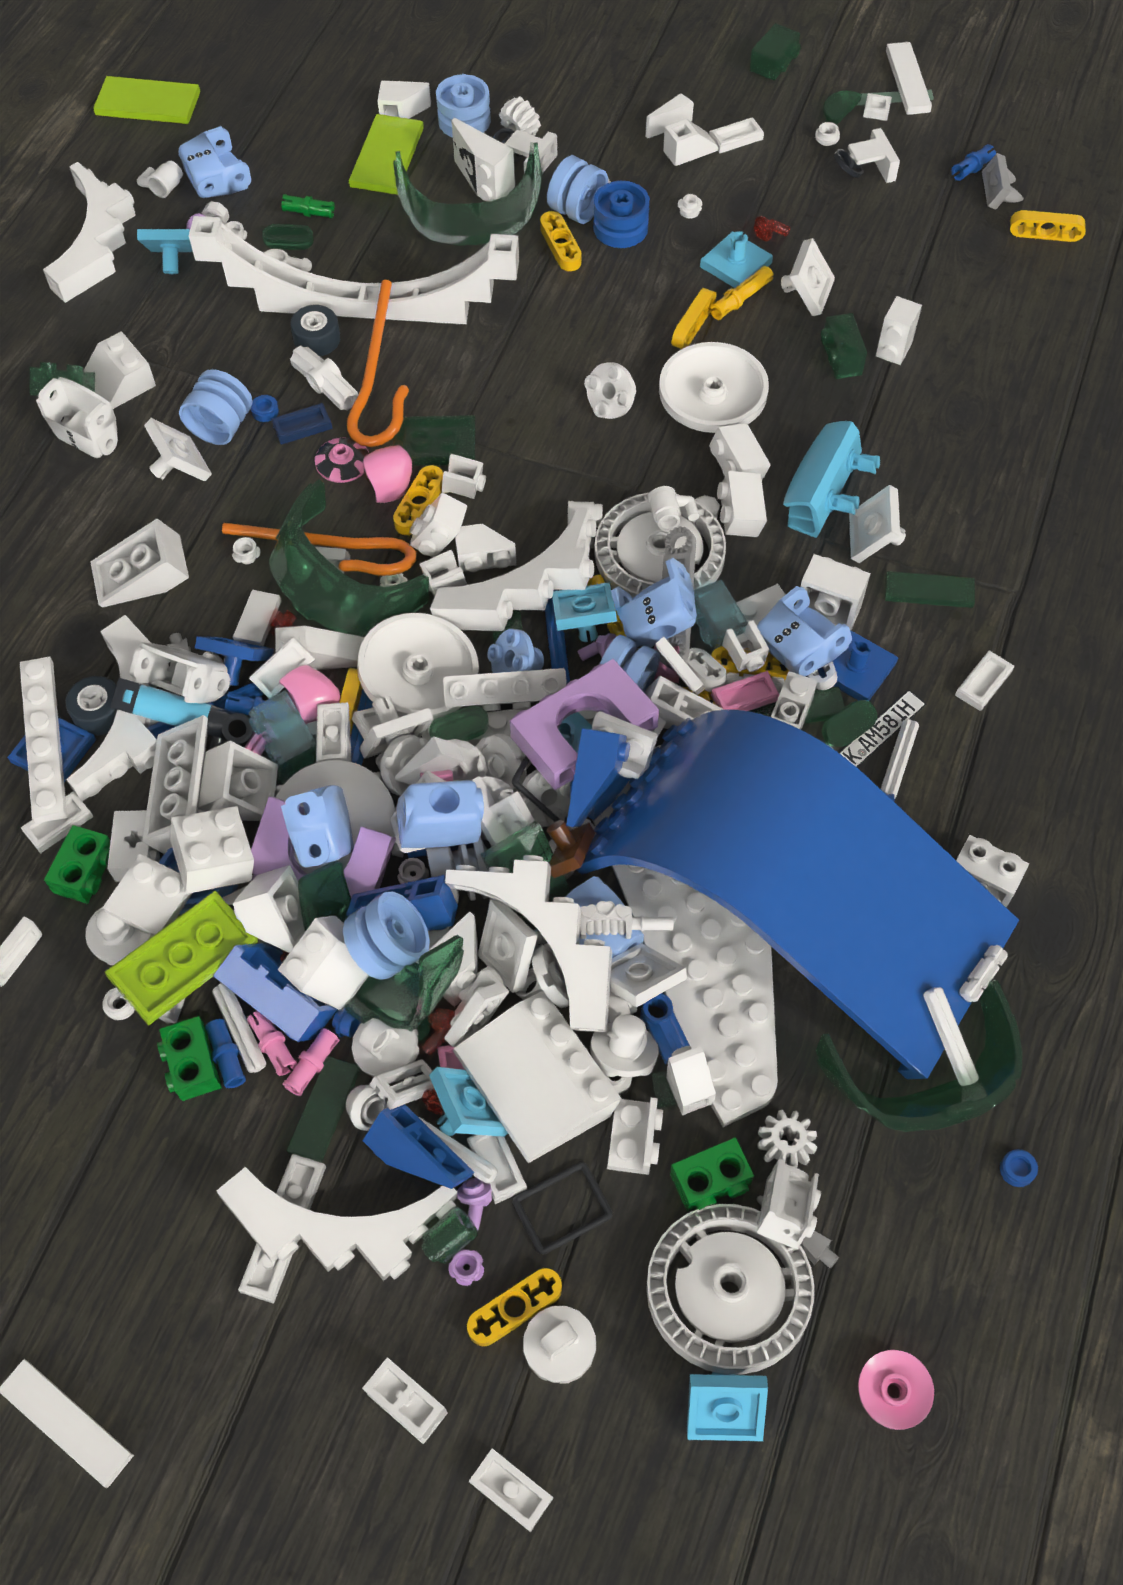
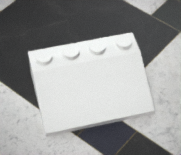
M544 991L515 1004L453 1049L454 1054L528 1163L610 1118L622 1099Z

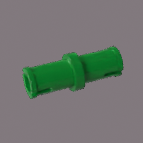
M284 194L282 197L285 202L282 201V211L303 213L305 217L315 215L332 219L334 216L332 211L334 212L335 204L332 201L315 200L312 196L307 195L305 198Z

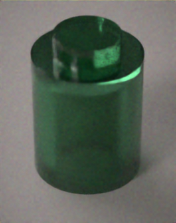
M455 1207L422 1235L424 1242L422 1250L432 1262L438 1260L440 1263L445 1264L478 1236L477 1228L462 1209Z

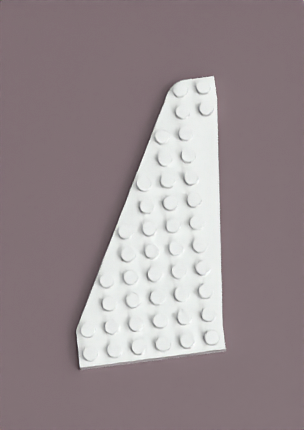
M629 782L621 791L619 796L623 793L626 794L627 791L630 789L631 786L629 785ZM612 804L595 821L593 820L595 827L603 818L609 817L613 812ZM612 865L626 902L632 909L633 917H641L642 915L644 917H673V930L641 931L644 934L643 943L686 967L687 979L664 991V993L672 1001L673 1013L691 1048L701 1046L704 1051L716 1093L715 1100L710 1105L722 1127L764 1108L773 1098L778 1082L771 946L729 910L687 884L647 868L632 865Z

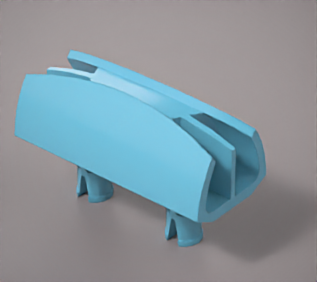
M852 421L826 424L801 461L789 485L783 503L786 507L790 506L788 527L817 538L832 510L856 514L855 509L859 508L860 503L859 497L839 494L853 470L858 469L859 471L876 474V468L880 466V456L861 454L859 430Z

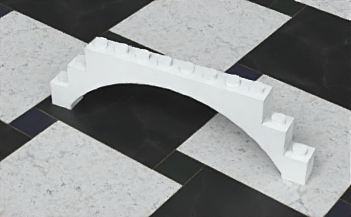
M193 217L189 239L195 260L222 262L228 286L254 288L259 311L296 313L300 308L308 305H322L333 310L336 316L375 319L381 283L342 281L297 269L259 251L238 237L222 224L220 217ZM491 234L490 241L482 249L464 262L446 271L429 277L392 283L386 319L466 324L469 301L491 303L494 279H517L519 265L518 236Z

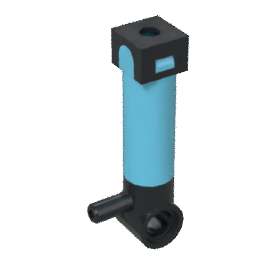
M123 678L118 679L110 708L176 727L204 715L208 718L207 736L212 737L209 750L222 745L224 741H232L236 744L244 743L253 734L252 721L241 713L207 703H187L184 701L185 697ZM242 720L246 724L247 730L245 735L236 738L230 734L229 725L232 721Z

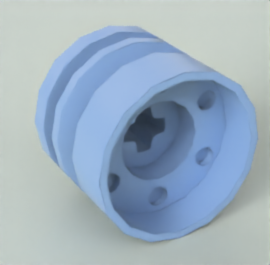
M216 369L206 370L200 375L192 392L188 394L182 403L179 415L186 428L195 436L215 445H225L232 440L239 428L240 422L244 420L246 414L251 409L253 401L247 388L237 378Z

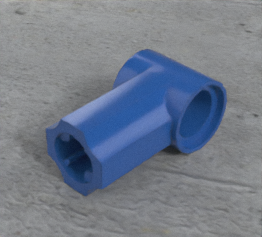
M661 993L643 1004L640 1019L645 1023L646 1029H648L658 1044V1051L664 1063L668 1064V1058L672 1057V1053L675 1050L690 1046L673 1013L672 1001L668 996ZM659 1007L663 1010L665 1016L655 1018L650 1015L648 1009Z

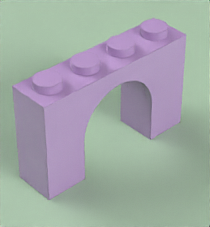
M614 659L605 664L595 666L587 675L570 681L565 688L553 695L545 696L538 704L528 710L518 712L510 720L512 740L554 790L574 779L578 753L558 730L562 721L569 715L584 710L601 711L649 731L658 727L659 709Z
M268 797L251 849L254 858L252 879L256 875L290 865L301 889L314 894L313 900L331 905L333 900L345 904L343 908L345 911L348 910L353 894L380 889L396 837L367 827H361L351 858L345 869L330 879H317L308 875L296 860L294 847L288 834L281 808L282 805L286 804V801L275 797ZM299 805V811L304 815V807Z

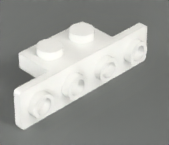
M564 668L445 676L443 678L445 706L476 705L482 706L483 711L501 710L500 704H513V709L531 708V702L540 701L545 696L553 695L565 688L566 671Z
M479 776L472 779L476 783L477 788H481L483 794L484 814L481 821V831L485 834L504 868L509 869V873H513L514 860H523L525 855L536 856L550 847L518 791L495 803Z

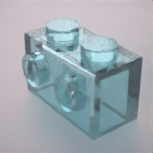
M722 579L694 590L697 612L696 623L700 628L702 640L705 644L709 643L713 651L718 647H722L726 630L732 628L736 636L745 632L748 622Z
M286 690L259 704L249 712L251 718L248 720L252 729L257 735L261 733L267 743L264 747L268 756L273 762L277 760L279 765L286 763L317 744Z

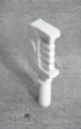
M600 901L596 906L590 904L589 906L581 907V939H586V933L588 935H593V933L596 935H601V933L603 935H609V933L611 935H616L617 933L624 935L626 933V939H631L632 930H673V917H644L643 915L641 917H632L630 906L617 904L615 907L612 901Z

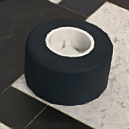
M308 305L294 313L291 319V332L296 348L300 345L302 347H309L318 356H324L338 347L340 329L338 318L333 310L322 305Z
M91 676L83 678L72 686L68 691L65 701L67 711L77 727L97 736L107 734L110 731L117 713V709L110 708L117 686L114 681L102 676Z

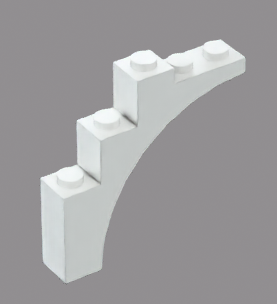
M79 162L71 165L70 170L76 187L87 199L88 205L85 222L80 234L71 247L60 258L43 269L50 289L65 303L116 272L113 265L114 256L112 251L126 243L122 223L136 215L133 208L134 199L128 190H123L116 183L107 186L105 182H100L90 169H85Z
M577 508L570 524L561 536L543 553L525 565L505 575L484 582L459 587L438 588L430 607L432 615L447 620L460 630L504 631L508 619L512 617L513 610H545L548 599L553 596V590H585L589 578H592L594 574V563L592 560H589L588 556L591 538L596 535V522L592 520L589 508Z
M124 615L100 632L107 647L118 662L120 678L131 681L130 668L135 650L140 647L141 642H151ZM143 659L141 667L145 664V659ZM140 683L153 688L158 687L150 683ZM117 710L113 725L101 746L81 768L66 779L82 802L88 797L99 793L112 780L122 777L132 766L140 774L146 769L153 767L157 739L147 728L159 721Z
M525 855L523 860H514L513 873H509V869L504 867H489V872L476 871V867L469 865H457L456 870H446L445 883L451 889L476 892L498 900L522 914L540 931L552 948L564 975L569 997L570 1028L579 1031L607 1032L612 949L610 946H604L605 941L594 939L584 940V945H579L581 907L579 904L574 903V899L567 897H554L553 902H549L551 876L549 863L543 861L541 856Z
M246 1167L216 1190L223 1202L272 1263L278 1258L284 1261L299 1248L297 1242L302 1239L328 1272L333 1267L339 1271L355 1257L352 1251L357 1248L383 1281L389 1276L395 1280L409 1268L410 1264L407 1260L411 1257L412 1252L405 1243L409 1240L414 1244L429 1230L426 1224L437 1216L441 1220L456 1207L453 1201L458 1193L454 1188L450 1189L441 1186L426 1198L400 1210L374 1216L340 1217L313 1212L288 1202L265 1187Z

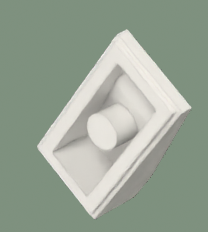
M679 94L649 114L646 119L645 137L651 138L665 133V126L685 119L692 121L693 102L683 94Z
M348 702L317 704V763L328 760L351 762Z
M433 736L395 776V779L407 784H416L421 778L420 773H425L426 770L429 772L450 770L457 766L463 760V757L456 743Z

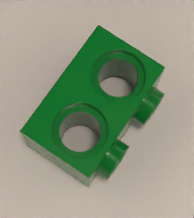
M72 825L44 879L52 893L88 904L92 894H96L99 890L101 877L106 867H108L111 841L107 835ZM95 849L92 853L85 855L88 850ZM81 876L79 880L71 882L73 878Z
M199 1016L159 1029L162 1041L157 1042V1047L162 1061L168 1062L170 1072L165 1073V1079L170 1093L176 1092L181 1101H185L222 1088L216 1064L211 1056L212 1049L208 1033ZM182 1040H191L186 1048L182 1050L176 1049ZM199 1070L198 1075L193 1080H184L185 1075L189 1071Z
M736 1137L671 1165L670 1170L671 1178L687 1212L716 1205V1200L726 1195H729L730 1199L743 1195L749 1191L748 1186L751 1185L754 1174ZM726 1164L732 1165L736 1168L738 1175L734 1178H727L720 1172V1167ZM699 1178L704 1181L707 1188L704 1191L696 1192L690 1189L687 1182L690 1179Z

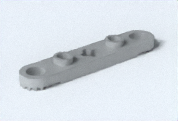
M675 527L673 531H669L670 534L666 535L662 579L669 577L665 561L675 558L684 565L690 574L692 586H694L696 538L686 527ZM686 536L687 542H685V546L682 545V548L675 549L677 539ZM691 627L666 639L672 647L679 646L680 653L678 654L685 662L689 657ZM660 654V662H662L666 667L672 669V667Z

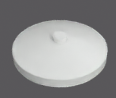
M719 342L698 343L681 349L665 363L659 381V395L666 411L684 426L710 433H716L718 427L751 423L764 409L769 389L767 373L762 364L753 355L737 346Z
M406 613L387 618L369 631L360 646L357 670L360 684L372 702L380 698L385 701L384 697L390 696L399 717L429 707L434 718L433 720H437L451 715L462 707L445 706L443 678L445 676L478 674L479 664L471 641L454 624L429 614Z
M328 760L309 765L295 773L282 786L276 798L286 801L290 796L329 785H336L343 789L354 846L361 827H367L388 835H392L393 832L390 818L395 813L396 807L387 787L372 771L353 762ZM295 853L299 866L308 875L321 880L330 879L341 873L349 863L352 855L350 853L336 861L305 868L300 865Z

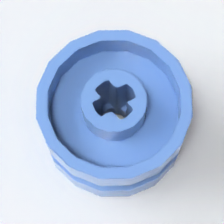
M466 74L454 75L444 79L438 85L436 90L438 122L440 129L445 134L453 138L451 121L453 118H457L483 133L489 128L491 123L489 89L482 79Z
M574 155L566 157L555 170L549 183L547 192L549 207L561 214H567L568 218L578 223L585 224L594 217V196L600 187L608 183L606 171L592 164L588 165L586 161Z
M619 635L616 636L607 648L600 664H605L614 659L645 693L646 689L653 683L657 673L660 653L647 646L637 650L634 640Z
M393 891L382 893L367 906L361 907L350 914L344 921V941L351 957L364 972L379 980L389 979L399 973L406 965H411L424 957L429 951L430 939L428 929L421 914L403 895Z

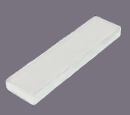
M911 43L887 44L886 53L906 114L931 112L932 104Z
M292 1154L276 1194L290 1203L310 1210L326 1169L325 1164ZM256 1243L238 1291L274 1304L292 1255L284 1261L278 1258L272 1263Z
M24 1359L0 1386V1393L104 1487L108 1488L134 1456L27 1360Z

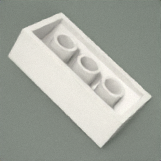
M204 715L160 733L157 737L142 842L163 854L172 847L170 841L171 818L198 813L207 743L208 718Z

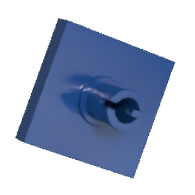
M850 630L852 641L849 644V648L832 661L837 673V682L834 687L866 705L894 668L898 657ZM823 667L817 669L821 678L827 676Z
M197 636L195 644L196 649L224 656L223 664L228 669L230 685L234 686L239 685L242 660L267 661L273 656L274 652L273 648L222 637Z

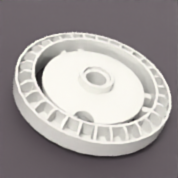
M649 493L635 495L615 505L604 516L595 535L594 555L600 575H602L606 583L610 582L612 589L619 586L628 592L632 599L647 587L662 580L665 539H667L666 535L670 534V530L660 529L654 521L651 507L648 503ZM695 501L699 518L695 521L688 520L685 507H679L681 512L680 523L676 527H686L694 534L696 538L695 564L699 565L703 555L701 535L708 545L709 557L705 564L694 573L693 589L696 599L707 592L721 574L725 561L726 540L723 529L715 516L702 504ZM621 528H623V529L621 530L619 536H618V537H615V535L617 534V532H618ZM686 536L677 539L675 549L682 548V545L685 546V542H687ZM617 562H621V564L623 565V567H624L630 574H628L624 569H622Z
M716 1204L687 1213L674 1222L661 1236L654 1248L649 1263L646 1289L648 1306L656 1327L663 1339L676 1353L690 1363L708 1371L721 1374H747L774 1365L789 1354L800 1341L810 1320L814 1304V1280L807 1256L801 1246L795 1249L758 1234L757 1229L761 1211L736 1204ZM718 1230H733L746 1233L755 1238H758L763 1243L768 1245L779 1256V1258L781 1259L782 1263L786 1268L780 1267L777 1259L769 1251L768 1248H766L759 1241L749 1236L734 1232H720L711 1235H707L706 1233ZM696 1237L698 1241L690 1247L688 1242ZM679 1251L690 1265L686 1268L677 1269L675 1281L676 1296L683 1314L696 1328L695 1334L678 1318L672 1308L667 1291V1273L670 1264ZM785 1280H791L792 1289H785ZM726 1281L733 1282L738 1286L739 1291L735 1293L726 1292L721 1284ZM792 1301V1309L787 1321L770 1338L756 1345L742 1348L723 1347L725 1342H743L760 1336L775 1323L784 1302ZM703 1334L716 1339L715 1345L703 1340Z

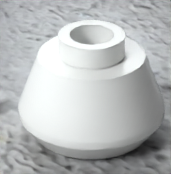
M360 1085L354 1088L348 1095L346 1110L356 1128L369 1131L380 1111L388 1108L386 1104L389 1100L388 1098L382 1100L378 1096L379 1088L373 1090L370 1085Z

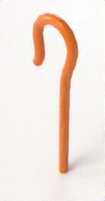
M383 280L381 283L362 386L347 418V431L351 439L359 445L367 447L383 445L399 432L403 422V404L409 392L406 385H401L396 391L393 398L392 421L385 431L373 436L364 435L359 431L358 420L372 391L392 287V282L389 280Z
M223 523L222 533L229 535L345 549H394L405 555L403 560L392 564H376L351 559L342 560L339 562L338 568L344 572L359 571L378 576H391L409 570L416 562L417 553L414 548L404 540L396 538L339 537L232 523Z

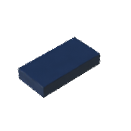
M323 403L271 419L281 445L333 429Z

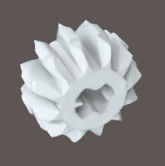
M520 96L508 100L499 113L502 120L501 125L513 131L519 130L535 136V133L541 126L538 120L539 115L534 111L535 107H531L529 101H524Z
M783 1110L778 1111L777 1119L770 1115L766 1117L765 1123L767 1127H760L758 1135L763 1138L758 1143V1149L769 1150L764 1157L765 1162H770L775 1158L777 1160L782 1159L788 1165L795 1168L798 1167V1162L807 1165L810 1161L808 1154H814L817 1146L811 1142L817 1137L816 1131L806 1130L810 1125V1120L797 1121V1111H793L791 1117L787 1118ZM783 1135H786L788 1140H794L792 1146H788L786 1140H781Z

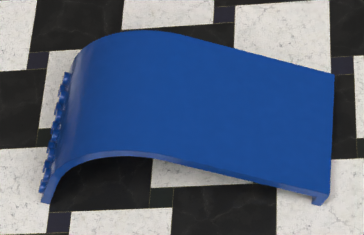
M734 709L711 711L694 719L687 718L679 726L672 725L662 736L665 740L660 748L656 747L654 749L649 768L639 779H630V789L626 794H621L611 806L614 809L609 817L603 818L595 827L596 835L591 842L581 868L576 870L583 875L612 865H632L662 873L698 890L722 905L753 929L902 1064L898 1072L906 1079H927L945 1048L924 999V992L934 987H941L956 1023L959 1025L972 1003L967 1002L960 995V988L965 981L969 982V975L981 958L985 959L984 954L990 946L999 945L1002 948L1005 946L1019 919L863 772L837 751L810 734L790 724L762 714Z

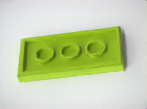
M106 76L93 109L95 115L189 124L200 94V88L198 84Z
M376 114L350 176V187L398 195L424 128L423 121Z
M214 891L106 970L105 975L149 1026L211 979L235 945L258 943V938L246 933L242 922L236 918L235 912Z

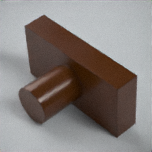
M563 820L554 822L548 827L547 832L556 844V849L549 862L551 876L556 878L581 868L596 832L590 823L569 830Z

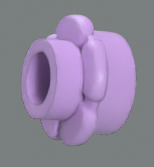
M462 1249L457 1251L453 1255V1260L449 1263L450 1276L456 1278L457 1283L463 1286L471 1285L473 1281L480 1280L484 1273L481 1255L474 1250ZM465 1264L470 1265V1269L467 1271L463 1269Z

